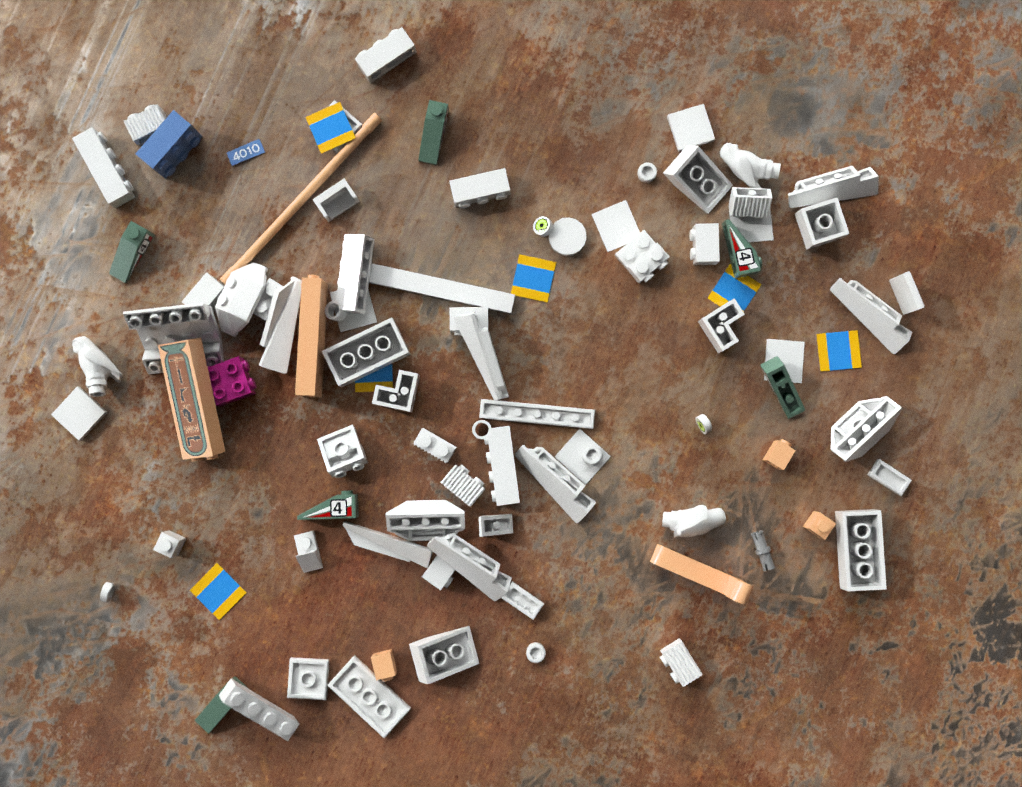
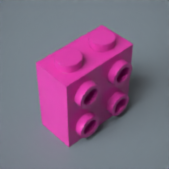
M238 356L208 367L216 406L221 407L256 394L254 390L256 389L254 379L249 376L248 371L250 367L246 359L244 360Z

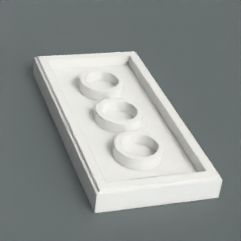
M355 655L327 685L383 738L391 732L411 709L381 679L376 680L375 673Z

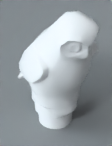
M726 143L720 150V156L724 162L749 188H761L758 183L759 179L769 180L770 178L778 179L780 163H773L771 159H761L749 151L740 150L736 144Z
M82 336L72 341L73 352L78 354L80 367L86 376V387L89 389V396L101 397L106 395L105 389L108 385V377L113 378L117 383L121 382L123 374L89 338Z
M699 505L686 510L663 512L662 527H668L674 531V537H694L703 535L725 524L726 516L721 508L708 510L706 506Z

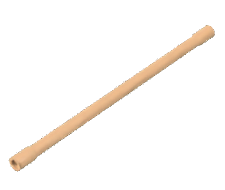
M372 114L355 134V139L349 141L234 266L228 269L220 278L224 284H226L231 272L248 265L356 147L382 122V119L377 114Z

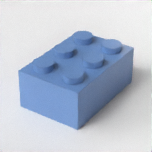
M173 110L135 154L166 179L175 172L176 166L187 158L189 151L200 143L202 135Z

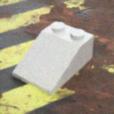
M687 145L663 172L676 188L707 214L733 186L703 150L695 145Z
M470 626L429 636L409 644L418 680L425 684L433 683L479 664Z

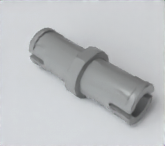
M763 530L751 533L756 547L755 553L759 555L763 571L774 569L775 565L770 554L771 548L767 545Z

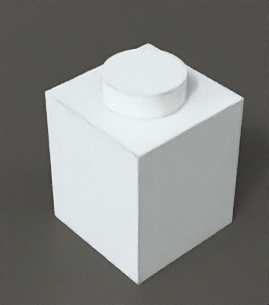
M170 530L161 532L153 550L169 558L179 555L186 538Z

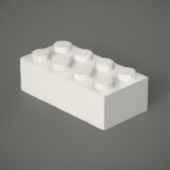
M393 318L385 320L322 351L340 387H344L411 355Z
M881 510L835 511L840 588L845 591L887 589Z

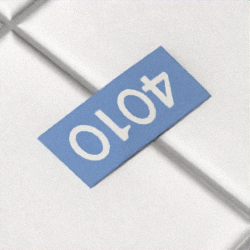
M260 139L227 152V155L233 166L263 154L265 151Z

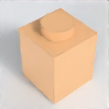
M783 439L781 441L775 440L763 461L778 470H784L796 450L791 448L792 444Z
M813 511L803 527L818 538L826 540L836 523L822 513Z
M392 649L373 653L371 660L376 680L382 679V682L394 679L393 676H396L397 668Z

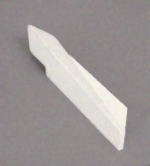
M853 166L801 180L795 184V190L788 194V204L790 208L815 205L834 198H838V201L877 195L879 176L871 167L857 172Z
M292 276L288 284L284 287L279 286L274 290L260 345L266 347L259 366L284 374L288 371L301 299L302 280Z
M839 278L830 288V291L892 354H896L909 342L912 332L899 324L902 315L860 283L854 280L846 283L842 278Z
M475 311L455 316L454 320L493 399L500 400L509 397L488 327L480 329Z
M522 445L515 453L516 458L575 523H579L596 504L593 499L581 492L586 485L543 447L528 449L525 445Z
M343 522V526L355 546L407 562L411 560L428 568L433 553L428 547L350 522Z
M452 533L440 538L435 536L427 544L429 549L493 601H497L508 592L512 577L499 571L501 564L456 534Z

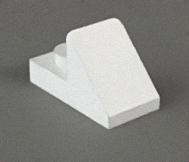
M512 514L482 515L479 517L480 537L513 533Z
M314 530L294 535L298 551L296 559L303 572L323 568Z

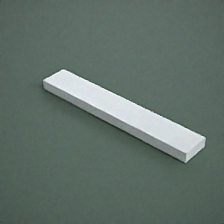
M481 399L479 418L593 429L595 410Z

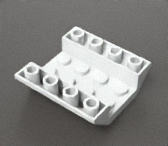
M205 303L126 311L123 313L129 330H137L145 349L142 361L148 374L164 373L158 345L195 338L202 339L207 367L224 362L222 336L212 307Z

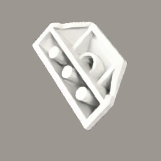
M253 262L231 272L215 306L221 331L236 337L238 332L249 323L266 287L267 267Z
M887 396L857 402L831 427V450L845 462L862 457L890 431L902 407Z
M447 500L406 501L386 513L387 531L393 532L408 541L432 540L435 536H438V538L445 537L448 534H457L465 529V512Z

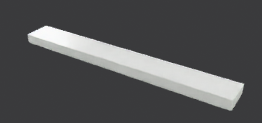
M371 263L369 283L472 306L488 307V309L511 314L515 294Z

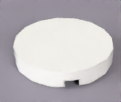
M569 217L561 218L553 224V229L549 234V243L552 249L561 255H575L585 245L587 238L586 230L582 223L576 219Z

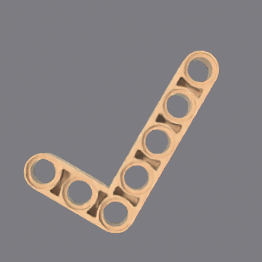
M657 544L650 560L653 564L716 590L743 605H747L754 588L752 585L659 544Z

